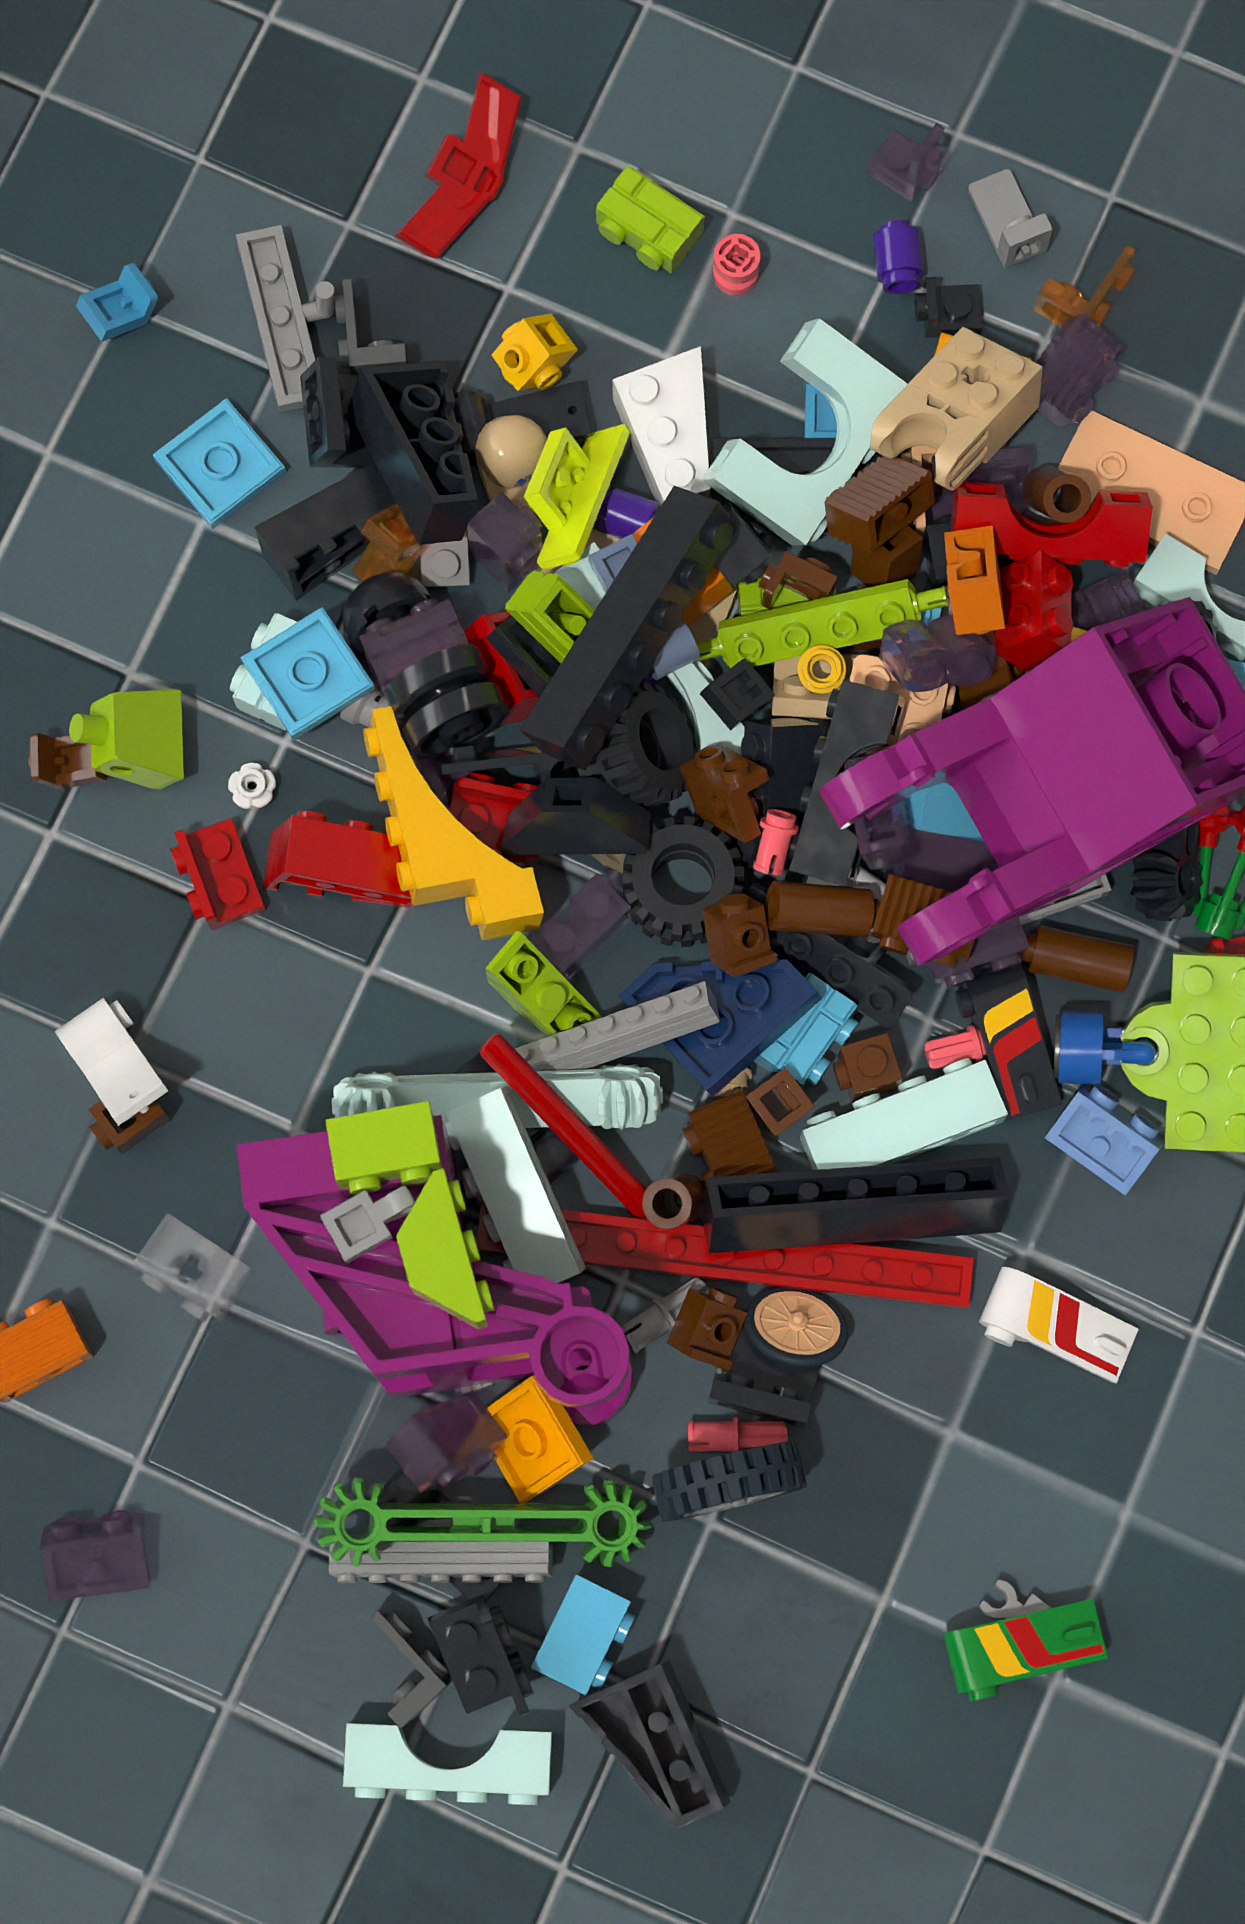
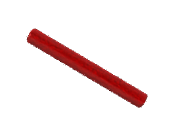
M494 1034L480 1047V1054L485 1061L635 1218L647 1220L642 1207L643 1195L647 1187L501 1034Z

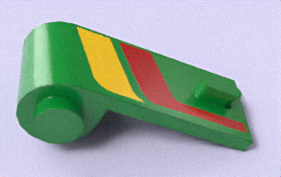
M1093 1599L943 1633L957 1693L967 1692L970 1702L999 1695L997 1688L999 1684L1108 1659Z

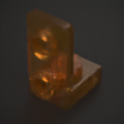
M1130 245L1125 247L1089 302L1083 299L1082 294L1072 285L1063 282L1057 283L1048 278L1038 294L1034 311L1079 339H1082L1090 325L1098 329L1106 318L1112 306L1106 301L1114 289L1122 293L1136 271V267L1131 265L1136 249Z
M397 503L367 520L360 533L371 542L355 565L353 572L362 581L384 572H400L407 575L427 544H418Z

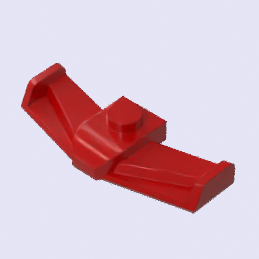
M484 72L478 75L477 87L464 140L462 141L451 133L445 135L424 175L440 186L394 235L395 239L424 256L438 259L483 207L495 199L505 180L503 173L522 96Z

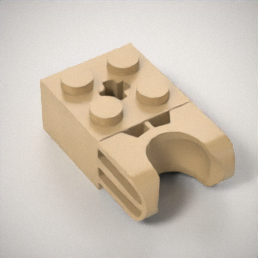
M962 327L878 415L872 427L870 448L890 459L895 458L902 451L917 445L935 448L937 452L935 454L936 477L934 482L953 491L965 481L981 462L986 464L1039 408L1043 366Z

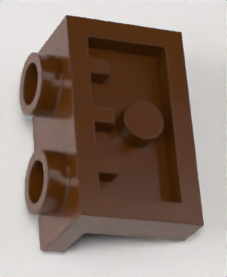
M721 744L702 748L695 754L693 759L679 766L686 781L697 816L715 824L716 827L745 844L761 835L755 817L759 813L758 806L749 792L770 779L767 769Z

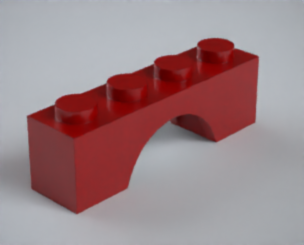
M963 482L954 490L950 532L993 525L997 554L1008 555L1010 559L1015 561L1043 551L1050 557H1056L1058 562L1077 565L1084 563L1085 559L1104 560L1105 564L1113 567L1132 566L1133 562L1146 563L1153 506L1147 492L1099 489L1088 511L1079 520L1070 523H1040L1023 516L1014 508L1007 497L1003 484Z

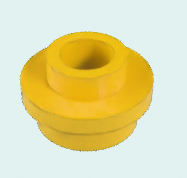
M817 645L806 650L801 656L797 667L798 677L807 690L817 694L830 693L834 688L837 689L844 680L846 664L842 655L836 649L826 645ZM817 661H825L830 665L831 673L827 678L818 679L813 675L812 667Z

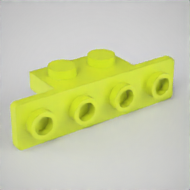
M625 424L593 432V436L586 438L582 449L566 427L550 432L524 494V498L531 510L538 515L549 530L537 559V563L542 570L571 565L583 555L584 548L593 525L597 520V515L630 434Z

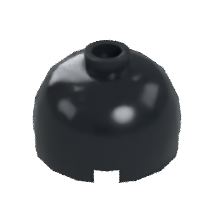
M384 572L366 578L348 596L343 608V629L347 641L359 659L360 657L365 658L368 665L374 667L391 666L389 662L390 657L426 636H430L431 639L434 638L441 624V610L430 593L417 579L400 572Z

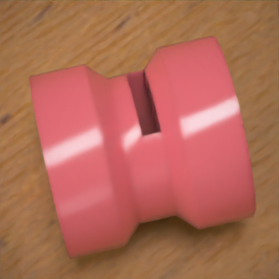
M731 234L718 242L714 250L713 279L716 286L722 292L739 296L748 293L755 287L759 277L760 266L758 244L744 234Z

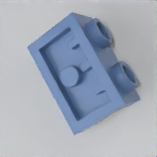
M1082 1085L1045 1139L1126 1196L1160 1150L1165 1139L1158 1134L1160 1129L1152 1120L1140 1113L1132 1116L1118 1106L1119 1099L1107 1088L1101 1085H1095L1094 1087Z

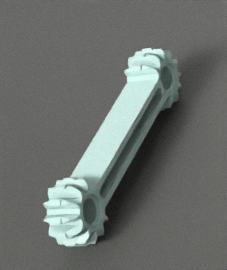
M619 1063L616 1066L603 1065L600 1069L536 1071L588 1126L602 1125L604 1129L619 1128L621 1130L628 1127L639 1128L642 1124L653 1123L656 1121V1117L661 1114L663 1088L660 1087V1076L656 1075L654 1070L648 1067L640 1068L637 1064L628 1066ZM375 1071L371 1074L358 1073L355 1077H345L334 1087V1098H332V1114H335V1118L429 1101L433 1116L442 1115L444 1123H447L449 1119L446 1111L507 1086L525 1128L548 1127L497 1072L395 1076L391 1072L385 1074H378Z

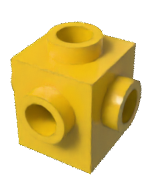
M552 313L523 318L521 321L511 325L502 334L504 341L491 356L502 369L504 378L517 391L533 388L544 390L560 379L562 376L560 369L578 349Z

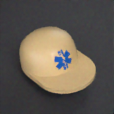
M520 415L501 416L487 423L478 435L475 448L477 466L491 505L499 514L512 520H527L537 516L529 507L524 494L547 441V437L541 427L530 418Z

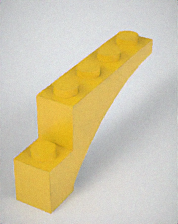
M392 706L372 709L370 727L363 729L364 742L368 756L377 757L380 772L374 773L375 787L379 801L387 800L391 817L385 818L386 832L390 846L398 845L402 862L396 863V870L402 892L410 891L413 906L467 896L465 897V907L471 926L478 925L482 940L512 935L516 931L523 933L538 930L544 911L533 868L522 869L478 840L458 822L435 796L415 766L401 737Z

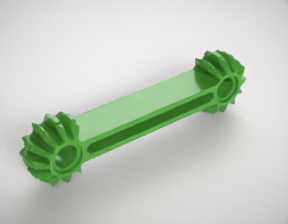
M355 1477L352 1482V1493L350 1494L347 1493L346 1488L341 1482L333 1485L334 1491L339 1497L335 1503L328 1497L321 1496L318 1503L324 1509L330 1511V1514L313 1517V1524L316 1527L330 1528L317 1538L319 1545L326 1547L335 1543L331 1557L337 1562L343 1559L350 1549V1561L353 1566L361 1565L364 1550H367L368 1555L374 1562L379 1561L381 1553L375 1546L379 1541L586 1542L582 1552L584 1560L590 1563L600 1554L601 1564L605 1567H612L615 1552L624 1562L631 1561L632 1554L627 1546L633 1543L638 1548H644L646 1541L639 1535H636L637 1530L651 1528V1520L644 1517H636L647 1508L646 1501L642 1498L631 1501L634 1488L628 1484H624L616 1493L615 1482L611 1479L604 1480L601 1495L592 1484L585 1485L584 1492L589 1499L585 1504L378 1503L384 1487L375 1482L365 1494L363 1479ZM356 1509L367 1510L370 1515V1522L366 1530L359 1534L347 1533L344 1528L347 1515ZM607 1511H616L619 1516V1524L616 1530L609 1535H599L597 1531L599 1517ZM390 1518H452L453 1520L451 1527L386 1526V1522ZM516 1518L579 1519L578 1524L574 1527L514 1526Z

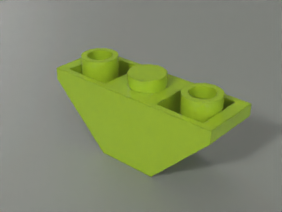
M519 931L515 932L485 968L488 983L518 1013L548 1037L602 1018L588 1001Z
M439 1169L432 1172L396 1235L413 1293L476 1329L488 1327L485 1313L494 1310L486 1280L476 1282L471 1262L480 1260L472 1230L461 1231L457 1213L465 1211L466 1207L458 1180L448 1182L444 1169Z

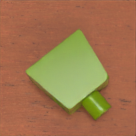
M181 690L111 693L92 703L90 715L76 713L72 717L69 727L70 738L75 743L91 744V766L96 772L156 790H161L184 779Z

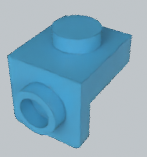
M135 263L124 266L118 281L81 294L76 307L100 341L103 342L146 325L156 305L158 296L152 282L143 276Z

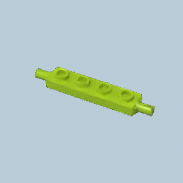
M906 579L719 621L718 637L696 642L700 652V659L698 661L722 656L726 664L732 668L745 658L754 667L800 657L806 650L817 645H826L836 649L918 631L921 612L949 607L948 595L945 586L917 593L911 582Z

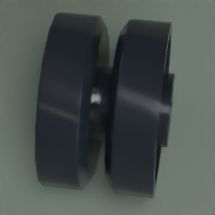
M472 644L457 645L433 653L400 672L384 690L385 699L388 705L392 706L395 718L407 721L403 727V734L414 756L421 759L433 758L448 754V747L469 745L491 732L508 715L509 705L499 685L486 682L490 676V668L479 647Z

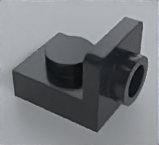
M925 277L922 293H915L914 299L916 322L924 321L925 338L940 337L941 333L954 336L962 327L981 335L982 315L979 284L936 286L935 277Z
M745 658L708 684L700 692L702 698L730 731L746 719L754 717L775 696L764 678L754 670Z

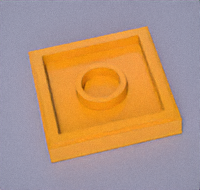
M535 1375L529 1377L471 1419L520 1504L533 1500L594 1459L563 1405L550 1400L538 1386Z

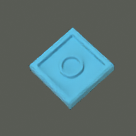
M227 398L153 454L155 462L212 529L286 473L285 466Z
M323 607L240 657L243 665L293 740L375 690L374 684Z

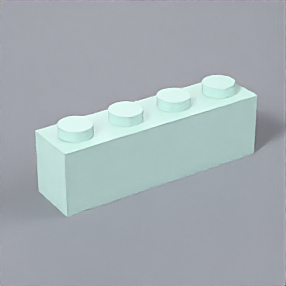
M966 1058L943 1068L945 1075L927 1082L924 1075L900 1084L898 1086L900 1093L881 1099L880 1094L875 1093L852 1103L854 1111L836 1117L834 1111H828L807 1121L809 1128L802 1130L800 1140L812 1170L892 1165L1002 1123L1008 1113L986 1060L972 1064L971 1059Z
M504 1086L446 1111L449 1122L445 1123L449 1134L450 1144L455 1151L462 1149L469 1165L468 1168L464 1169L466 1182L475 1197L482 1196L489 1212L483 1216L489 1235L495 1243L502 1242L509 1258L503 1261L504 1268L542 1276L556 1283L575 1276L586 1269L508 1087Z

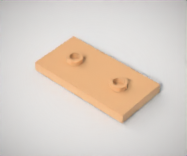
M1087 409L1058 467L1082 478L1087 483L1091 492V502L1099 489L1147 492L1153 506L1148 543L1157 547L1164 535L1168 534L1205 557V570L1217 575L1245 519L1244 482L1090 409Z

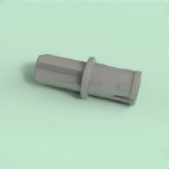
M693 1278L662 1300L654 1298L651 1307L624 1325H620L626 1341L630 1345L629 1350L635 1355L649 1343L669 1330L671 1331L689 1288L708 1294L709 1288L704 1281L699 1278Z

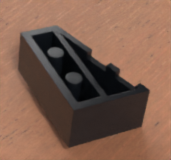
M669 1660L568 1705L578 1718L581 1717L602 1741L600 1743L611 1755L613 1754L634 1777L633 1780L676 1829L720 1811L731 1803Z

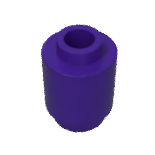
M893 220L882 224L881 229L873 234L877 280L882 283L883 291L889 294H904L915 291L920 287V278L924 275L919 230L914 226H909V223L904 220Z
M617 487L613 491L608 489L594 525L600 527V532L623 539L633 534L652 519L659 510V503Z

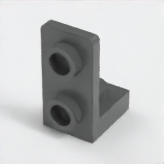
M342 279L343 295H335L337 324L346 323L347 339L338 340L341 368L350 367L351 374H359L360 369L365 367L408 364L405 343L395 344L393 341L379 340L370 343L368 347L359 348L352 279Z
M377 1610L370 1618L424 1676V1679L419 1684L413 1678H410L389 1698L395 1706L387 1714L400 1729H404L448 1687L442 1680V1677L448 1671L428 1649L420 1655L407 1640L414 1633L394 1611L386 1618L381 1611Z

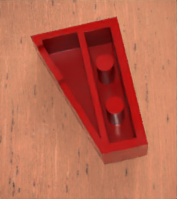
M299 811L297 816L292 815L271 833L262 889L277 891L278 883L286 882L308 887L307 895L322 897L323 890L351 895L353 901L406 908L416 907L412 904L410 891L402 892L399 885L396 863L402 862L398 845L390 846L387 834L374 832L373 825L361 821H346L344 825L326 822L327 816L312 811Z

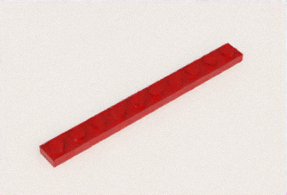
M481 1201L476 1240L478 1252L507 1255L502 1242L495 1243L489 1235L483 1218L489 1212L485 1202ZM561 1210L585 1265L968 1309L974 1260L971 1257L851 1243L709 1254L704 1226L683 1224L675 1228L663 1229L645 1219Z

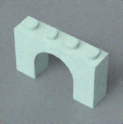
M820 318L805 322L780 362L819 390L833 408L837 423V436L833 450L827 460L816 470L806 475L794 474L782 469L740 438L726 442L702 479L711 488L792 546L806 545L808 541L813 543L823 533L827 526L824 504L826 497H829L840 486L844 488L846 481L850 483L851 475L859 463L865 464L874 455L875 451L870 448L873 423L884 408L908 385Z

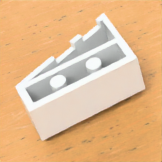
M701 346L613 379V402L622 423L630 431L629 440L654 499L659 503V508L674 485L710 498V486L702 481L709 470Z

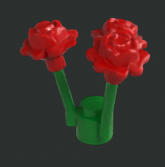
M1226 805L1199 821L1198 847H1201L1199 865L1202 866L1200 881L1203 885L1199 887L1200 902L1194 905L1193 914L1198 915L1194 928L1223 939L1231 940L1234 930H1242L1245 922V899L1238 910L1239 901L1233 899L1245 869V806L1240 811H1229V805ZM1235 826L1237 832L1241 835L1237 845L1239 850L1238 857L1223 895L1212 892L1208 901L1207 891L1212 848H1217L1218 834L1224 833L1228 828Z

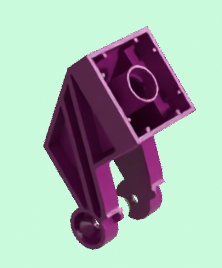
M1187 597L1093 627L991 698L936 722L916 733L910 734L894 746L862 760L834 777L819 792L841 830L864 816L872 819L913 793L940 783L949 784L957 792L999 868L992 872L988 868L982 870L969 879V884L926 907L897 927L899 934L920 968L957 950L992 928L1068 896L1244 796L1245 690L1191 597Z
M442 1115L433 1116L442 1169H444L448 1182L455 1180L459 1182L455 1151L450 1144L449 1134ZM327 1131L236 1144L244 1208L321 1307L324 1334L344 1336L391 1398L460 1389L461 1387L486 1383L494 1384L522 1380L535 1375L538 1386L551 1401L563 1405L575 1426L594 1427L612 1420L624 1409L632 1392L633 1372L630 1364L629 1346L622 1328L612 1317L592 1307L591 1294L588 1289L584 1287L571 1288L570 1283L558 1284L542 1276L484 1262H471L475 1281L486 1280L494 1307L493 1311L485 1313L488 1327L476 1329L413 1293L396 1237L408 1214L386 1223L393 1238L349 1263L344 1261L320 1215L357 1194H350L349 1188L340 1189L335 1180ZM401 1178L380 1182L381 1189L370 1192L369 1195L375 1203L404 1185L401 1183ZM427 1182L405 1185L410 1190L415 1201ZM463 1211L457 1213L461 1231L465 1232ZM581 1366H589L585 1370H577Z

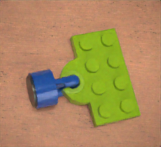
M1173 952L1171 1000L1151 1002L1138 1009L1125 1027L1103 1026V1012L1061 1010V1015H1056L1054 1078H1058V1083L1101 1085L1102 1064L1121 1065L1133 1086L1147 1096L1166 1100L1165 1149L1245 1152V954Z

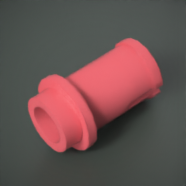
M770 809L767 811L766 817L761 818L759 825L763 828L757 857L753 864L754 869L768 874L770 867L773 868L772 875L784 874V865L791 836L797 834L799 828L795 824V815L782 810Z

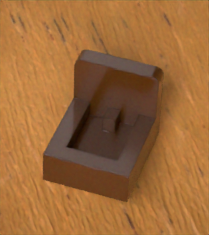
M785 551L778 565L773 562L769 563L760 580L758 588L764 590L762 606L771 610L783 587L809 600L833 596L837 576L831 574L832 570L817 559L806 558V560H803Z
M42 733L30 735L28 765L33 781L58 790L107 781L106 774L96 772L91 766V744L75 743L71 740L70 735L57 738Z

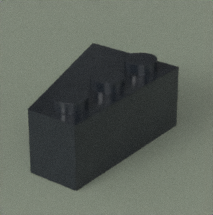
M373 462L366 467L360 466L353 469L342 480L254 526L263 558L297 601L405 526L407 522L376 463Z

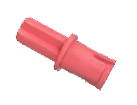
M973 1025L967 1026L966 1032L930 1040L924 1044L925 1057L931 1069L943 1068L966 1058H970L975 1063L982 1061L983 1057H987L980 1031L975 1029Z
M734 1416L733 1421L707 1422L689 1420L688 1442L690 1444L688 1449L689 1453L736 1452L759 1446L763 1447L769 1444L788 1442V1427L783 1421H739V1416Z

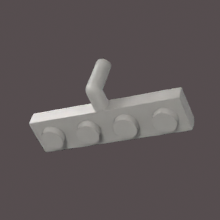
M278 225L236 234V242L278 411L281 413L303 408L300 375L315 361L306 323L330 318L334 314V287L327 281L318 283L315 288L316 301L301 304L282 226Z

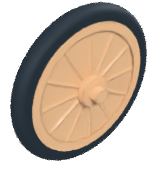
M783 1287L770 1289L756 1296L746 1309L748 1314L745 1318L744 1326L748 1338L761 1353L776 1362L794 1367L820 1366L838 1357L847 1344L848 1326L843 1314L831 1301L813 1291Z

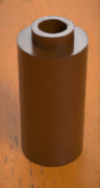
M1042 465L1034 468L1026 476L1023 483V496L1026 503L1032 509L1062 523L1077 521L1089 509L1091 492L1087 483L1082 478L1055 466Z
M773 881L767 892L765 917L768 929L773 931L866 937L870 933L871 928L874 927L880 902L873 897V893L869 888Z
M1038 925L1035 934L1026 933L1020 960L1029 962L1028 972L1124 993L1132 968L1135 946Z
M680 1173L653 1182L646 1189L642 1200V1207L646 1218L653 1225L663 1229L675 1228L702 1216L705 1183L698 1176L690 1173ZM677 1193L681 1198L682 1206L677 1201Z

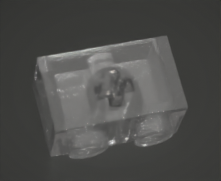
M168 1213L133 1262L144 1271L139 1280L163 1296L168 1288L185 1298L180 1307L204 1323L209 1315L221 1322L254 1274L250 1267ZM198 1260L197 1268L202 1272L201 1277L196 1282L189 1278L187 1284L183 1283L186 1276L181 1272L182 1266L187 1262L193 1266L195 1261Z

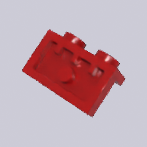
M469 773L466 775V778L460 777L450 788L447 810L478 840L499 855H502L500 847L507 814L534 791L537 786L522 783L513 784V788L494 784L495 779L493 777L477 773ZM503 855L532 862L539 858V855Z
M232 818L187 835L183 829L174 832L179 846L170 848L180 876L187 873L190 875L195 890L189 891L186 894L196 920L205 917L210 929L214 930L265 911Z

